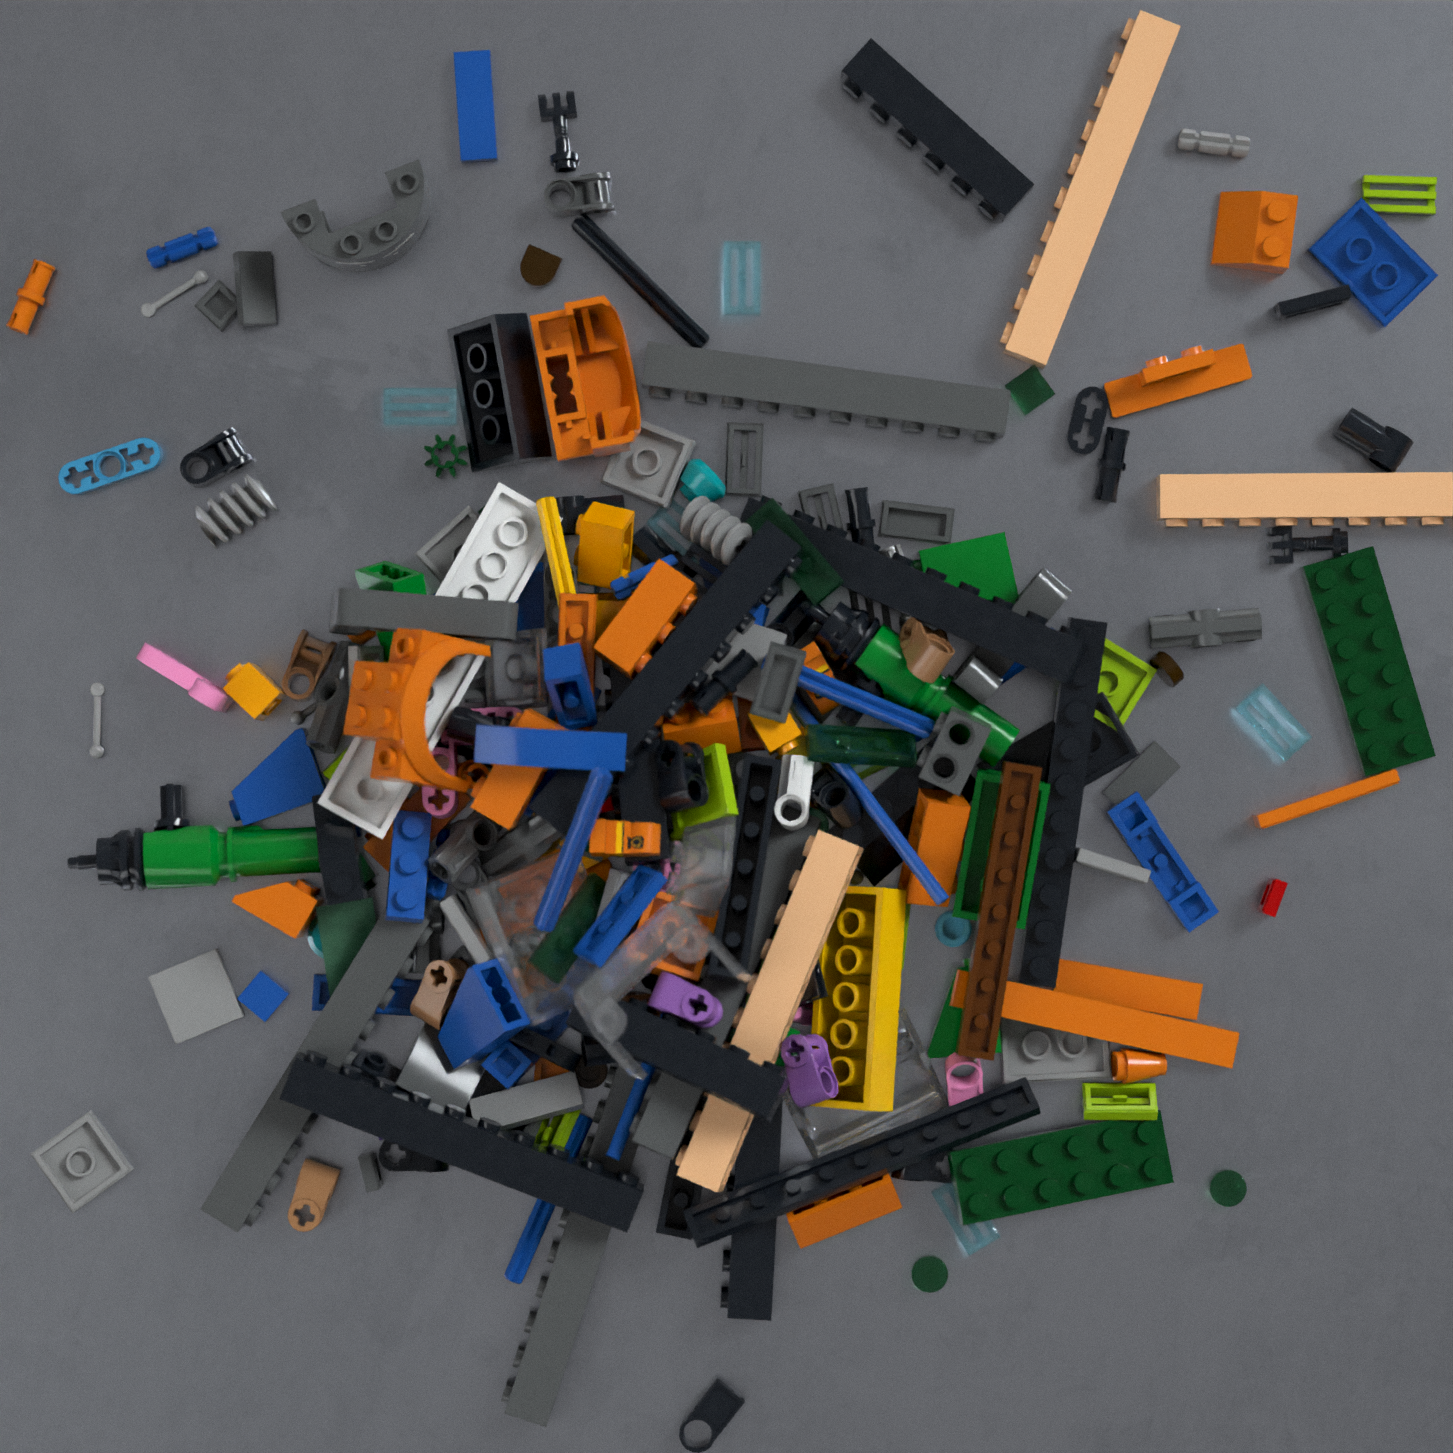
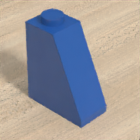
M302 727L295 730L231 791L234 799L229 801V805L235 821L241 820L243 826H249L312 804V796L323 794L327 786L314 749L306 745L307 728Z
M497 958L473 965L467 969L439 1032L438 1039L453 1069L480 1061L530 1024Z

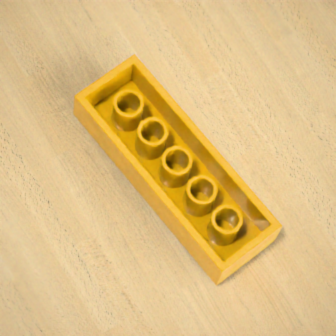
M848 886L819 956V963L828 997L813 1002L811 1034L820 1035L828 1045L833 1072L838 1081V1094L834 1098L810 1106L893 1112L907 890ZM812 1046V1049H818V1046Z

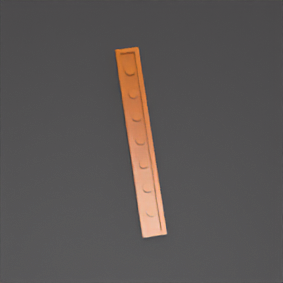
M957 970L949 1006L963 1009L968 978L967 971ZM1007 981L1001 1014L1002 1018L1231 1069L1233 1068L1240 1033L1011 981Z

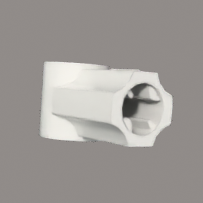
M793 754L783 755L778 797L774 811L780 825L785 829L791 831L799 830L808 823L815 764L814 758ZM790 803H796L802 807L801 816L794 821H788L782 817L783 808Z

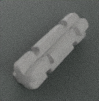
M1181 129L1178 136V148L1189 151L1197 148L1198 152L1219 155L1232 153V156L1244 158L1249 153L1250 138L1238 135L1230 138V134L1201 131L1199 134L1196 133V130Z

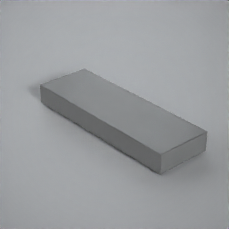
M575 1071L574 1073H563L469 1100L473 1119L478 1121L480 1117L492 1119L501 1124L500 1129L502 1130L585 1108Z

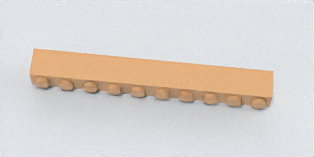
M1142 10L1139 11L1136 20L1128 18L1121 36L1122 39L1127 40L1122 54L1116 51L1107 71L1114 75L1109 87L1101 86L1094 106L1099 107L1100 110L1095 121L1088 119L1081 136V140L1087 143L1082 155L1075 152L1067 173L1073 175L1069 188L1061 186L1053 206L1060 209L1055 222L1047 221L1040 241L1046 243L1041 256L1034 254L1027 271V275L1033 277L1028 290L1020 289L1013 307L1020 311L1015 323L1007 322L1000 342L1006 344L1003 354L1044 369L1180 30V25Z
M1453 472L1160 474L1156 477V521H1166V527L1170 528L1188 527V521H1202V527H1224V520H1239V527L1261 526V520H1275V526L1277 527L1298 526L1297 520H1312V526L1318 527L1334 526V520H1348V526H1370L1371 519H1385V526L1407 525V519H1421V525L1438 526L1444 525V519H1453Z
M818 830L816 837L810 835L802 854L807 857L802 871L796 869L788 888V890L793 891L788 905L782 904L778 910L774 924L779 927L774 939L768 938L764 944L760 958L765 961L760 973L754 972L746 989V993L750 994L749 1000L745 1008L739 1007L732 1023V1027L736 1029L731 1043L726 1041L723 1048L729 1049L730 1044L749 1052L751 1054L749 1060L759 1065H762L764 1060L776 1064L782 1043L786 1039L863 848ZM704 1092V1096L708 1097L703 1111H696L689 1128L690 1131L694 1132L688 1146L683 1144L675 1165L680 1166L677 1172L678 1176L715 1192H723L754 1115Z

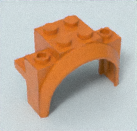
M605 295L566 302L564 303L565 309L531 315L530 321L557 461L560 462L595 455L596 458L631 451L630 444L634 443L641 431V412L630 350L615 307Z
M397 628V631L393 632L389 663L355 661L343 735L376 742L372 759L371 779L408 783L437 790L467 792L470 781L446 773L439 767L430 752L425 730L426 705L430 689L437 674L449 660L456 656L464 657L465 654L490 657L489 645L423 629Z

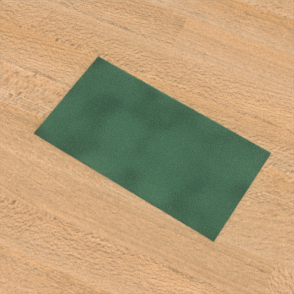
M372 897L316 907L330 997L376 924Z

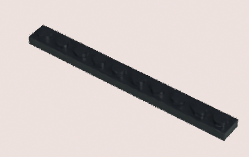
M1024 1077L683 1211V1215L696 1248H699L1041 1114L1040 1106L1027 1078Z

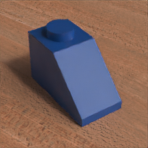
M580 643L543 649L545 683L559 725L568 730L597 725L598 719L588 668Z

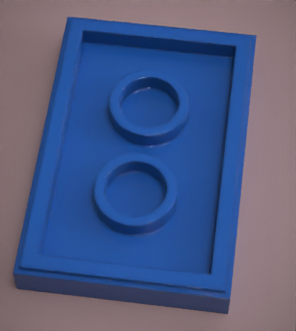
M1362 197L1308 249L1343 286L1349 284L1351 294L1384 327L1438 276Z

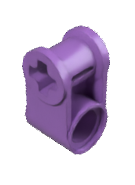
M665 971L661 972L647 1003L651 1008L661 1013L680 1018L701 1028L714 1027L720 1022L723 1015L722 1004L717 998L706 990ZM699 1005H707L708 1009L706 1012H697V1007Z
M795 1034L788 1036L782 1043L781 1056L789 1080L790 1094L795 1104L803 1108L836 1097L838 1094V1081L833 1072L828 1045L825 1039L817 1034H808L806 1036ZM812 1046H818V1049H812ZM797 1052L798 1056H792L791 1053Z

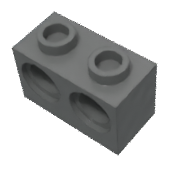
M954 706L951 707L948 714L941 711L932 730L938 736L932 747L924 746L916 765L922 767L919 777L959 796L987 740L992 724ZM955 724H964L970 729L971 736L965 741H956L950 735V728ZM940 757L950 758L955 765V769L949 774H940L934 768L935 760Z

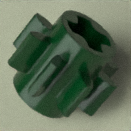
M437 434L435 435L437 444L433 448L430 446L424 447L431 454V459L427 460L424 465L426 467L436 465L438 467L436 477L439 479L444 471L450 472L456 478L457 473L455 469L459 465L463 467L468 466V463L461 459V454L466 452L468 448L466 445L456 448L454 445L456 436L454 434L450 436L448 441H442L441 437ZM448 447L451 448V453L455 457L454 461H446L445 465H441V459L437 456L438 452H445Z

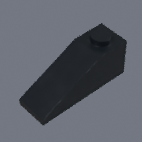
M322 794L312 796L320 867L327 906L367 899L368 894L355 824L317 804Z

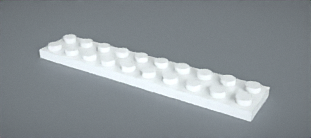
M499 482L435 595L516 603L546 550L536 503ZM459 638L483 645H489L490 647L494 642V640ZM465 654L464 657L456 656L449 660L437 674L429 692L425 713V730L430 752L433 751L455 707L460 703L485 656ZM354 737L317 804L374 836L383 839L413 784L371 779L372 759L376 742Z

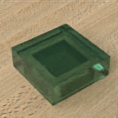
M1035 365L1004 386L1006 390H1011L1010 396L1024 416L1055 395Z

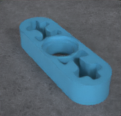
M138 438L65 464L58 475L59 484L64 491L72 495H84L155 470L162 462L163 452L159 444L152 439ZM143 445L149 450L154 449L155 454L150 456L149 464H145L142 460L130 462L134 469L128 471V462L122 454L123 451L128 450V456L133 457L141 453L140 447ZM109 456L117 457L121 464L119 473L113 477H106L101 471L102 461ZM93 462V470L99 478V482L94 483V477L89 476L80 480L81 487L79 488L72 483H67V479L72 477L71 471L73 469H76L79 473L89 472L91 469L88 467V463Z

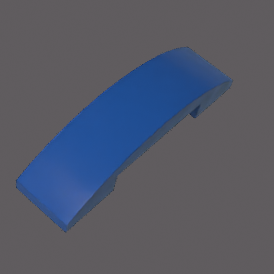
M476 724L474 762L585 770L604 768L609 771H625L627 733Z
M1135 791L1106 811L1141 867L1151 870L1150 880L1188 932H1191L1219 913L1204 888L1196 881L1157 823V819L1138 791Z
M577 957L557 979L553 989L527 1016L530 1024L526 1028L556 1042L569 1028L565 1022L584 984L587 983L595 987L597 982L605 984L607 980L589 963ZM507 1040L496 1048L481 1066L509 1090L541 1057Z

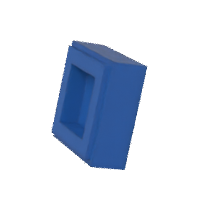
M261 970L237 999L266 1022L290 993Z

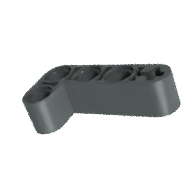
M1043 567L1019 594L1012 611L1025 616L1029 610L1047 618L1049 621L1069 597L1072 590ZM977 645L953 675V682L983 705L1000 686L1003 676L1015 662Z

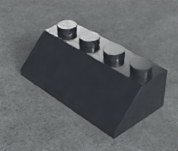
M527 313L493 314L447 329L472 473L527 464L552 457Z
M938 735L934 736L925 745L932 747ZM924 746L871 792L907 841L919 788L945 790L919 777L922 767L916 765ZM940 757L934 762V768L940 774H949L955 769V765L950 758ZM971 773L961 791L968 803L973 800L976 783ZM864 807L862 818L854 826L844 829L833 825L826 832L863 848L856 867L874 887L903 862V859Z

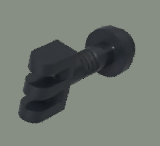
M567 91L566 93L567 106H561L559 92L552 93L554 107L547 108L548 103L545 94L538 95L541 122L552 121L556 153L549 157L550 165L554 167L556 173L575 171L579 157L577 152L570 151L567 133V119L577 117L574 91Z
M1292 526L1266 528V536L1281 535V542H1267V550H1282V556L1267 557L1268 565L1293 564V552L1333 550L1334 557H1341V553H1348V532L1340 531V528H1332V536H1314L1313 538H1292Z

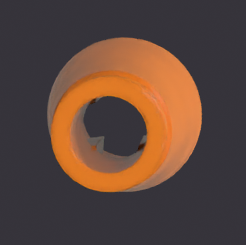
M1122 1047L1120 1051H1113L1111 1055L1112 1078L1114 1081H1121L1123 1084L1166 1075V1056L1164 1053L1158 1054Z

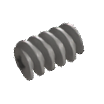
M244 475L245 488L233 482L231 485L234 495L232 496L223 490L219 491L220 504L208 498L209 511L207 512L199 506L194 507L196 520L215 549H217L215 537H218L223 542L229 541L227 529H230L237 535L241 533L239 521L251 527L254 525L252 513L264 519L266 517L265 505L273 511L278 510L271 496L258 479L255 481L249 475Z
M706 496L694 498L688 504L679 524L680 532L686 540L695 543L718 561L723 562L727 567L754 536L749 524L741 523L738 517L731 516L726 509H721L718 504L712 503Z

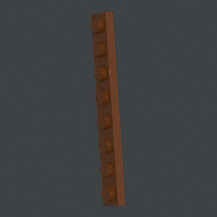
M1003 761L955 1054L958 1056L994 1061L1042 768L1038 766Z

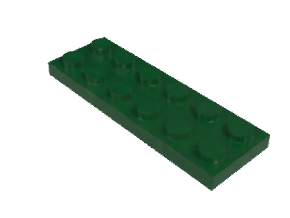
M1371 546L1341 555V557H1334L1301 567L1363 777L1436 756L1374 547Z
M1158 1110L1157 1120H1102L947 1152L960 1225L1003 1218L1174 1182L1161 1110Z

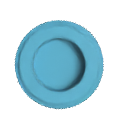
M949 910L937 918L935 934L944 945L958 947L967 942L971 935L972 926L969 919L952 917L953 910Z

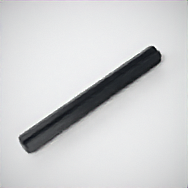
M582 213L571 224L572 229L691 347L703 348L708 343L709 335L587 214Z

